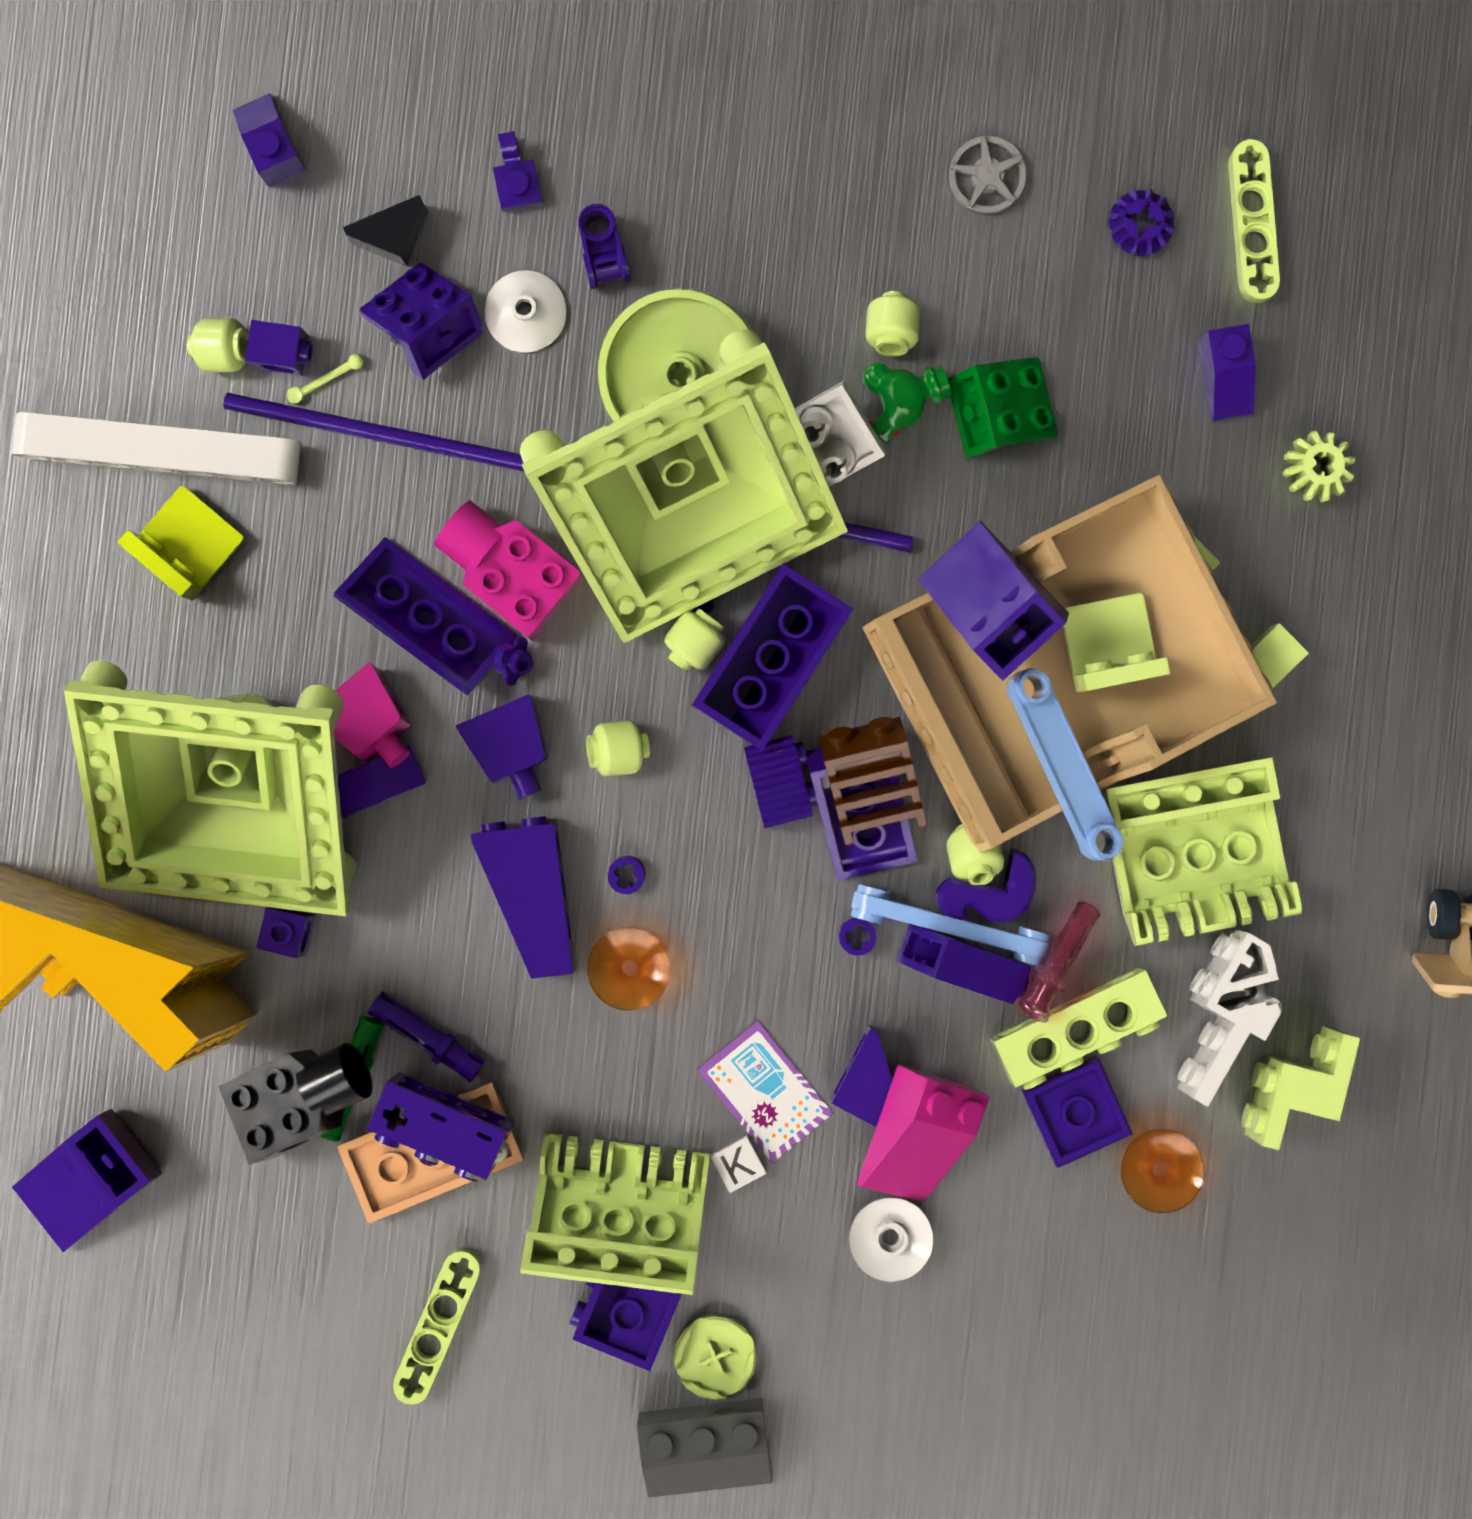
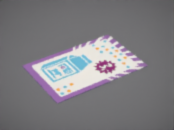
M758 1020L697 1069L772 1163L833 1114Z

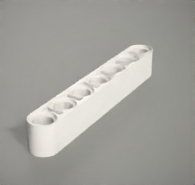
M18 412L15 418L12 455L43 461L296 485L301 442L278 437Z

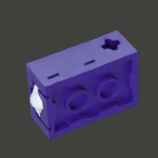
M398 1072L386 1082L367 1130L376 1133L374 1139L384 1145L398 1148L400 1144L416 1150L414 1156L433 1165H438L439 1161L445 1162L455 1167L454 1173L458 1176L477 1182L479 1177L487 1180L496 1164L503 1161L507 1156L506 1140L515 1120L402 1072ZM396 1105H399L404 1108L402 1111V1115L406 1117V1119H403L399 1116L400 1109L396 1107Z

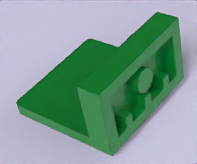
M1038 357L974 365L947 378L966 459L980 457L1003 446L1047 440L1058 436L1041 362Z

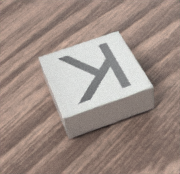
M747 1135L710 1154L729 1193L767 1174Z

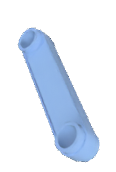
M1034 668L1016 672L1007 683L1008 697L1015 707L1077 840L1079 850L1085 857L1093 861L1113 859L1120 853L1123 847L1122 834L1112 818L1053 691L1049 677L1041 670ZM1026 678L1034 686L1032 698L1027 696L1023 686ZM1099 832L1105 839V847L1102 852L1099 851L1096 845V837Z
M858 884L857 891H854L850 915L852 917L877 924H883L884 917L1011 950L1013 951L1011 959L1039 967H1044L1045 959L1048 960L1052 945L1050 943L1051 934L1021 926L1019 927L1018 934L967 920H958L945 914L889 900L891 892L863 884Z

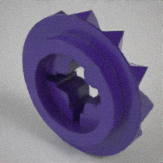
M1133 189L1120 197L1112 207L1108 220L1110 235L1115 244L1129 254L1136 256L1154 254L1169 242L1175 230V211L1171 210L1166 197L1153 193L1152 189L1137 191ZM1146 207L1147 219L1155 225L1147 226L1139 238L1137 237L1139 232L1137 230L1138 223L1132 221L1131 217H1138L1140 212Z

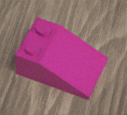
M898 1065L856 1185L924 1202L977 1136L990 1096L960 1082Z

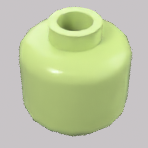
M888 291L882 297H878L870 302L867 308L866 339L875 348L876 352L883 356L897 357L906 354L919 340L920 309L918 304L912 299L907 298L904 293Z
M234 318L201 319L194 326L192 334L188 336V354L204 372H237L246 363L249 331Z
M700 608L695 613L692 611L684 612L665 635V644L672 651L668 658L686 672L692 666L699 670L708 669L726 645V637L722 633L725 627Z
M632 721L600 723L595 727L593 735L587 736L586 750L588 762L591 768H597L598 772L604 777L635 774L641 769L643 758H649L650 744L646 733L640 734L637 725Z
M963 824L959 825L947 840V853L951 872L958 880L969 882L972 885H985L991 882L1004 867L1002 845L999 844L992 849L979 852L971 842Z

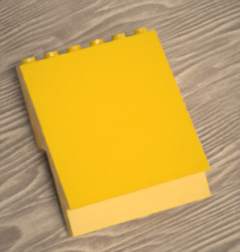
M0 864V1012L39 974L47 980L41 988L52 999L58 994L64 996L79 982L165 1072L228 1044L256 1016V1013L222 980L252 950Z

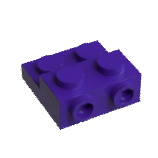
M586 1282L585 1285L591 1287L592 1290L587 1303L578 1300L569 1322L570 1325L576 1327L572 1340L651 1371L682 1294Z

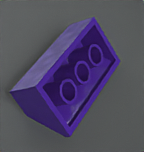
M783 563L691 706L763 751L854 609Z

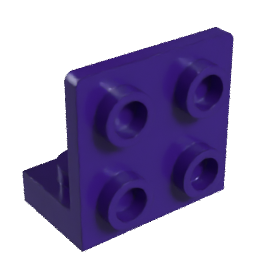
M419 263L408 270L403 276L360 308L363 318L401 343L412 372L422 380L485 332L472 296L423 263Z

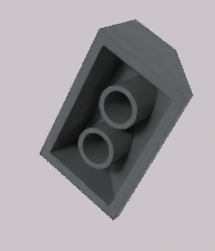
M763 1398L639 1412L637 1431L641 1466L648 1498L772 1483Z

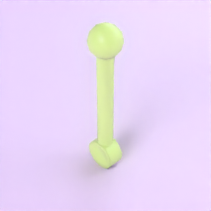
M357 353L352 354L348 362L302 388H290L287 391V399L296 405L302 403L306 394L351 369H361L364 366V357Z

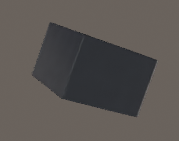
M417 195L343 227V230L352 245L407 266L428 211L420 195Z

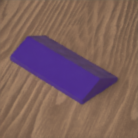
M386 537L381 540L333 595L467 696L493 670L494 655L497 648L504 642L513 643L517 637L514 632Z

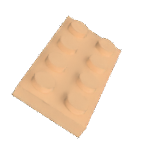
M494 1081L458 1095V1097L508 1117ZM511 1128L506 1140L507 1156L503 1161L496 1164L491 1173L523 1161L525 1158L513 1128ZM372 1131L337 1146L368 1224L472 1182L455 1174V1167L439 1161L438 1165H433L415 1157L414 1153L416 1150L400 1144L398 1148H393L374 1139L376 1133Z

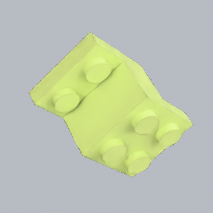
M1322 1026L1321 1033L1314 1036L1311 1044L1310 1057L1314 1059L1312 1066L1264 1054L1262 1063L1257 1062L1252 1074V1086L1256 1088L1252 1103H1247L1243 1111L1241 1124L1242 1127H1245L1244 1134L1264 1147L1280 1150L1290 1109L1340 1121L1360 1038L1340 1030Z

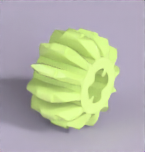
M1317 431L1309 433L1307 441L1302 438L1296 439L1293 442L1295 451H1289L1284 455V460L1294 466L1286 468L1282 472L1284 477L1294 476L1296 479L1290 485V491L1295 492L1303 487V500L1310 501L1316 494L1321 503L1330 500L1331 493L1336 496L1343 494L1345 488L1342 482H1350L1354 479V474L1345 469V467L1353 465L1356 462V458L1352 456L1344 457L1342 454L1349 447V443L1344 441L1334 446L1335 434L1332 432L1326 434L1323 439H1321ZM1318 460H1321L1325 466L1322 468L1321 473L1317 474L1314 472L1313 467L1317 464Z

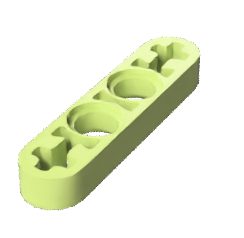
M1248 139L1239 143L1229 157L1228 169L1238 287L1240 294L1245 300L1250 303L1259 304L1266 302L1277 292L1280 285L1270 155L1263 143L1258 140ZM1246 151H1249L1251 158H1258L1259 162L1252 168V181L1240 184V181H1244L1248 177L1247 163H1240L1239 159L1243 157ZM1247 191L1259 193L1263 199L1262 209L1256 212L1246 210L1241 201L1243 193ZM1253 231L1259 232L1265 237L1267 244L1263 252L1254 253L1246 247L1245 237L1248 233ZM1267 259L1268 263H1263L1260 267L1261 280L1268 281L1269 285L1262 290V293H1258L1257 286H1250L1249 283L1256 277V264L1247 266V262L1257 263Z
M457 1248L446 1258L393 1382L394 1394L404 1404H419L429 1394L481 1274V1259L470 1248ZM462 1258L469 1260L468 1268L473 1270V1274L466 1273L459 1284L458 1289H466L465 1294L455 1287L442 1285L443 1280L449 1285L452 1283L457 1269L451 1264L452 1262L459 1263ZM444 1295L452 1297L457 1303L456 1314L447 1318L437 1314L434 1303L438 1297ZM425 1334L435 1335L441 1343L440 1352L433 1356L423 1354L418 1347V1340L421 1336ZM410 1357L413 1358V1360L416 1362H410ZM417 1363L425 1366L418 1382L424 1389L416 1388L414 1393H410L406 1390L408 1383L403 1381L402 1378L409 1379ZM426 1366H432L433 1371L429 1370Z

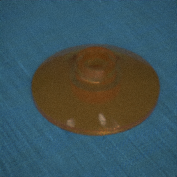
M636 927L617 928L601 937L592 948L587 964L590 985L599 999L613 1008L626 1011L642 1009L654 1003L665 991L671 973L670 958L662 942L652 933ZM633 960L636 962L638 970L634 975H626L623 972L622 964L624 961Z
M1154 1129L1139 1135L1129 1144L1121 1160L1120 1174L1125 1191L1137 1205L1155 1213H1171L1186 1207L1196 1198L1204 1182L1205 1167L1200 1151L1185 1135L1170 1129ZM1159 1161L1165 1162L1167 1166L1166 1172L1160 1176L1154 1175V1164Z

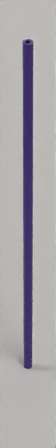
M226 393L224 397V409L525 472L522 467L521 455L518 453L232 393ZM847 522L844 523L848 532L837 537L909 553L913 543V536Z

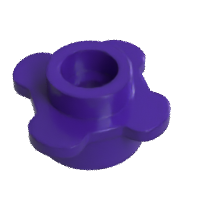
M517 637L514 643H502L494 655L495 670L499 674L504 675V683L510 686L516 684L518 677L529 673L533 666V659L527 651L528 641L524 637Z

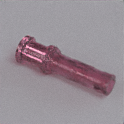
M1084 901L1076 903L1069 920L1055 941L1048 957L1043 964H1038L1032 970L1031 976L1033 979L1023 996H1018L1014 1002L1015 1007L1027 1017L1038 1022L1048 1021L1051 1015L1049 1009L1057 994L1063 993L1066 989V975L1088 938L1091 929L1101 915L1100 911L1093 905Z

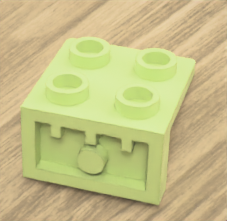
M1142 593L1065 608L1069 612L1067 623L1063 626L1076 692L1091 691L1170 674L1167 657L1156 659L1145 599Z

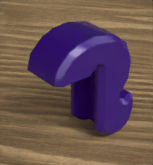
M1011 848L1003 888L989 885H972L966 881L947 878L935 891L937 907L945 915L958 920L967 919L968 914L966 910L969 906H972L982 917L1001 923L1016 920L1028 910L1036 891L1037 877L1035 867L1027 854Z

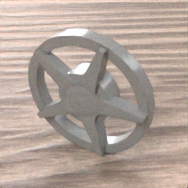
M995 136L976 137L964 143L953 156L949 167V185L956 200L966 209L978 214H996L1011 207L1020 197L1026 182L1025 162L1020 152L1010 142ZM987 144L1005 149L1013 158L999 162L997 159L990 157ZM981 145V159L974 166L957 165L959 159L966 151ZM1017 164L1019 183L1012 195L1003 183L1004 172ZM955 172L970 176L971 183L975 188L970 201L959 190ZM994 191L999 192L1007 199L1005 202L995 206L975 204L982 193Z

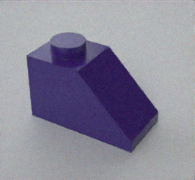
M270 93L233 110L244 144L258 174L267 186L305 170Z
M1249 324L1208 330L1198 340L1211 420L1218 421L1254 414L1256 361Z
M867 1026L830 1097L831 1104L876 1127L892 1083V1076L879 1034L875 1028Z

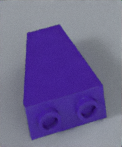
M541 816L522 819L521 828L506 829L505 821L480 824L481 833L471 834V841L531 979L573 974L576 968L557 823L547 824V817Z

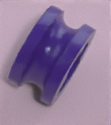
M622 856L616 859L609 867L607 873L611 888L621 894H632L638 891L646 877L642 862L632 856ZM626 864L635 867L633 875L638 880L634 885H631L630 881L627 883V886L618 883L620 875L615 871L619 865L623 869L626 867Z
M850 918L840 927L838 934L839 943L851 955H865L875 945V929L866 920ZM854 925L864 926L862 931H868L869 933L868 941H862L860 948L851 947L852 941L846 942V932H853Z

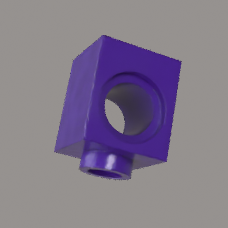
M251 320L245 361L254 369L303 376L304 365H309L312 359L313 343L312 340H308L309 335L299 326Z
M266 907L256 949L293 958L305 956L316 915L295 910Z

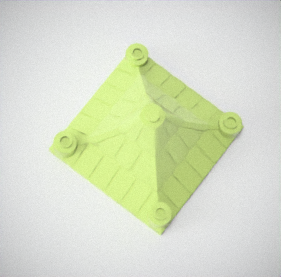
M741 329L725 337L719 349L720 359L724 366L718 368L714 373L707 374L683 386L678 391L653 394L639 399L628 408L621 418L615 420L611 425L603 426L580 438L575 443L564 446L562 439L557 433L550 430H540L526 437L521 444L522 467L527 478L623 644L848 532L771 353L765 342L761 341L756 332Z
M103 660L88 664L79 681L69 680L64 689L99 888L347 916L350 907L349 891L356 875L357 865L355 860L344 852L334 731L342 714L344 703L337 691L324 685H311L303 690L296 707L293 708L284 706L274 707L265 697L255 694H237L215 699H199L186 695H164L150 691L126 690L128 680L125 673L115 664Z

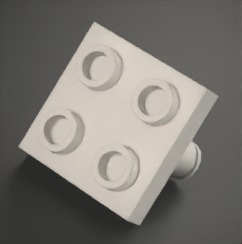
M845 381L838 383L795 408L829 487L885 456L886 449Z

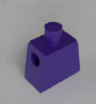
M525 695L455 725L492 783H498L510 778L518 799L525 798L542 790L533 767L549 760L536 704L532 695Z

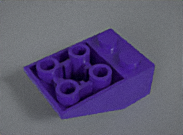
M981 520L918 578L919 582L971 649L1002 681L1060 630L1068 620L1069 612Z
M111 1108L97 1115L64 1141L13 1185L12 1188L61 1251L65 1252L163 1173Z

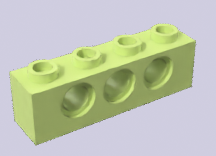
M1137 968L990 1037V1040L1010 1083L1015 1088L1022 1085L1024 1090L1046 1081L1045 1074L1060 1067L1061 1071L1065 1072L1085 1062L1082 1056L1098 1050L1099 1054H1103L1122 1045L1120 1039L1133 1032L1137 1036H1142L1160 1027L1158 1020L1167 1017V1014L1147 971ZM1116 1002H1123L1127 1009L1126 1018L1121 1023L1111 1024L1107 1016L1108 1009ZM1078 1020H1086L1089 1024L1088 1036L1080 1042L1072 1041L1069 1034L1071 1025ZM1040 1038L1050 1039L1052 1043L1050 1055L1044 1059H1035L1031 1052L1033 1043Z

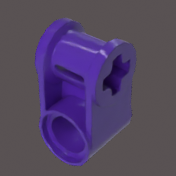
M602 204L586 206L580 213L578 226L591 290L597 289L598 284L618 279H623L625 282L631 281L624 246L620 242L613 212ZM601 217L609 222L608 230L602 235L590 234L586 229L588 223L594 218Z

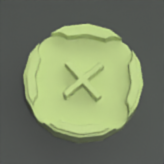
M717 1313L699 1316L687 1324L676 1340L674 1352L675 1368L684 1386L699 1397L714 1400L727 1398L728 1395H732L735 1392L738 1393L746 1387L754 1374L757 1358L753 1336L745 1325L730 1315Z

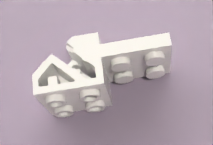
M1232 928L1229 929L1227 934L1222 932L1217 937L1210 951V954L1214 956L1206 970L1202 968L1198 971L1190 985V990L1193 994L1189 1000L1218 1017L1214 1023L1209 1021L1203 1028L1198 1039L1201 1047L1194 1059L1189 1057L1184 1062L1177 1076V1079L1181 1081L1177 1089L1207 1107L1249 1034L1266 1041L1282 1012L1281 1002L1267 995L1264 983L1279 980L1271 946L1248 932ZM1253 987V994L1250 995V990L1246 988Z

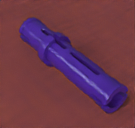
M384 991L376 997L367 1014L383 1022L399 1035L431 1055V1061L437 1065L440 1062L470 1083L486 1062L485 1059L472 1053L457 1042L455 1035L450 1032L445 1034L413 1011L395 1001Z

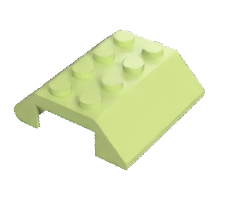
M1273 757L1105 789L1106 805L1123 837V847L1112 861L1122 912L1134 946L1153 943L1152 926L1159 942L1168 940L1169 925L1164 914L1175 912L1180 929L1185 937L1195 934L1193 918L1200 934L1236 927V916L1241 926L1249 925L1252 923V910L1247 898L1257 896L1267 921L1278 918L1277 908L1282 918L1302 914L1298 884L1295 881H1289L1273 802V800L1281 799Z
M545 1133L540 1155V1176L530 1231H527L520 1273L693 1295L710 1153L692 1152L689 1181L683 1180L686 1150L677 1149L673 1160V1181L657 1179L658 1167H660L662 1157L661 1147L651 1146L648 1174L642 1175L645 1145L610 1141L606 1170H601L604 1140L594 1139L590 1151L591 1166L590 1171L575 1169L576 1156H578L579 1151L578 1137L568 1136L564 1165H559L563 1135Z

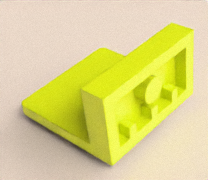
M180 486L139 534L127 530L117 543L179 596L193 601L244 542L245 538L188 488Z

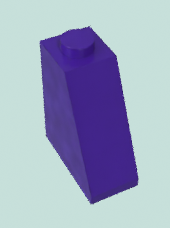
M909 924L896 961L935 979L1018 1006L1021 996L1028 987V976L1032 966L913 924Z

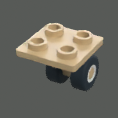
M1435 889L1431 893L1427 904V928L1429 934L1434 939H1451L1449 955L1413 953L1412 963L1436 994L1448 998H1457L1461 994H1472V956L1470 940L1472 941V892L1468 895L1466 903H1460L1459 897L1454 890Z

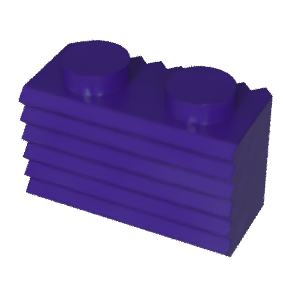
M793 735L770 740L763 751L753 745L744 747L764 828L812 817L811 808L818 806L813 783H805L801 767L808 766L803 742L794 743Z

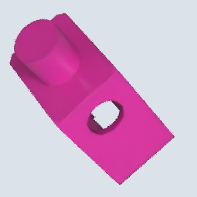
M368 662L335 690L342 697L344 706L334 731V738L359 759L368 762L379 754L389 768H394L401 764L410 754L398 737L408 730L411 724L380 669Z

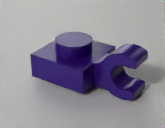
M514 131L498 134L505 165L493 167L502 212L543 204L533 159L521 162Z

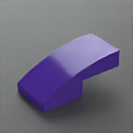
M410 745L406 747L410 752L409 756L394 768H389L385 761L379 757L338 775L340 811L343 818L379 805L388 799L426 784Z

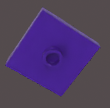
M1097 1056L1071 1070L1053 1075L1033 1088L1021 1090L1056 1168L1133 1134L1101 1061Z

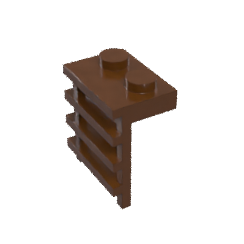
M879 717L870 721L867 725L855 728L838 727L829 731L826 735L819 736L845 845L853 844L851 835L853 832L915 817L919 828L927 826L901 717ZM905 773L907 776V781L845 796L841 795L840 789ZM910 795L912 797V803L847 818L846 815L848 810Z

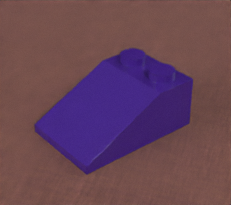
M817 748L806 751L810 775L837 881L918 862L908 819L851 833L853 844L845 845L822 749ZM896 775L840 789L841 795L845 796L899 783V778ZM902 797L848 810L846 815L847 818L904 805V799Z

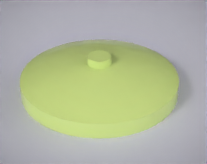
M677 288L659 291L647 295L627 307L608 330L598 361L600 393L605 408L613 422L621 418L628 408L639 399L653 394L678 391L683 386L707 374H712L718 368L724 366L719 355L722 341L729 334L737 330L747 329L753 331L748 322L735 308L724 300L695 289Z

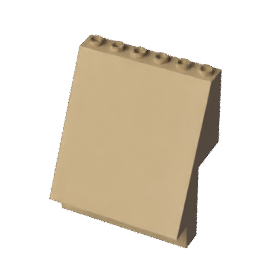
M1160 474L1031 537L1010 552L1064 608L1142 593L1145 599L1156 659L1167 657L1170 674L1091 691L1076 692L1062 627L1002 681L971 649L929 593L872 620L862 627L971 842L979 852L992 849L1063 811L1015 707L1008 697L1007 683L1016 672L1034 668L1041 670L1049 677L1053 691L1100 791L1118 781L1153 770L1277 703L1272 694V685L1269 679L1261 673L1253 657V649L1250 642L1241 634L1233 618V609L1230 603L1222 597L1214 581V573L1207 561L1203 560L1194 542L1193 531L1183 521L1175 505L1174 494L1164 484ZM1026 678L1023 686L1027 696L1032 698L1034 686Z

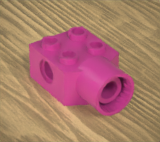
M471 500L464 503L452 515L434 542L435 547L465 570L463 585L531 641L535 639L584 578L579 570L517 520L501 525Z

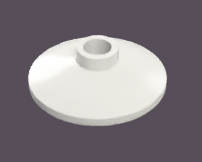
M522 270L507 274L494 284L486 298L484 315L491 335L499 344L514 352L533 353L547 348L560 336L566 323L567 307L563 293L553 280L539 272ZM522 302H528L532 305V310L527 315L517 313V306Z
M884 1197L870 1202L856 1215L850 1229V1249L858 1266L869 1276L886 1282L902 1281L914 1276L927 1263L933 1247V1232L926 1215L915 1204L902 1198ZM889 1229L895 1230L898 1233L897 1240L894 1243L884 1242L882 1236L885 1231Z

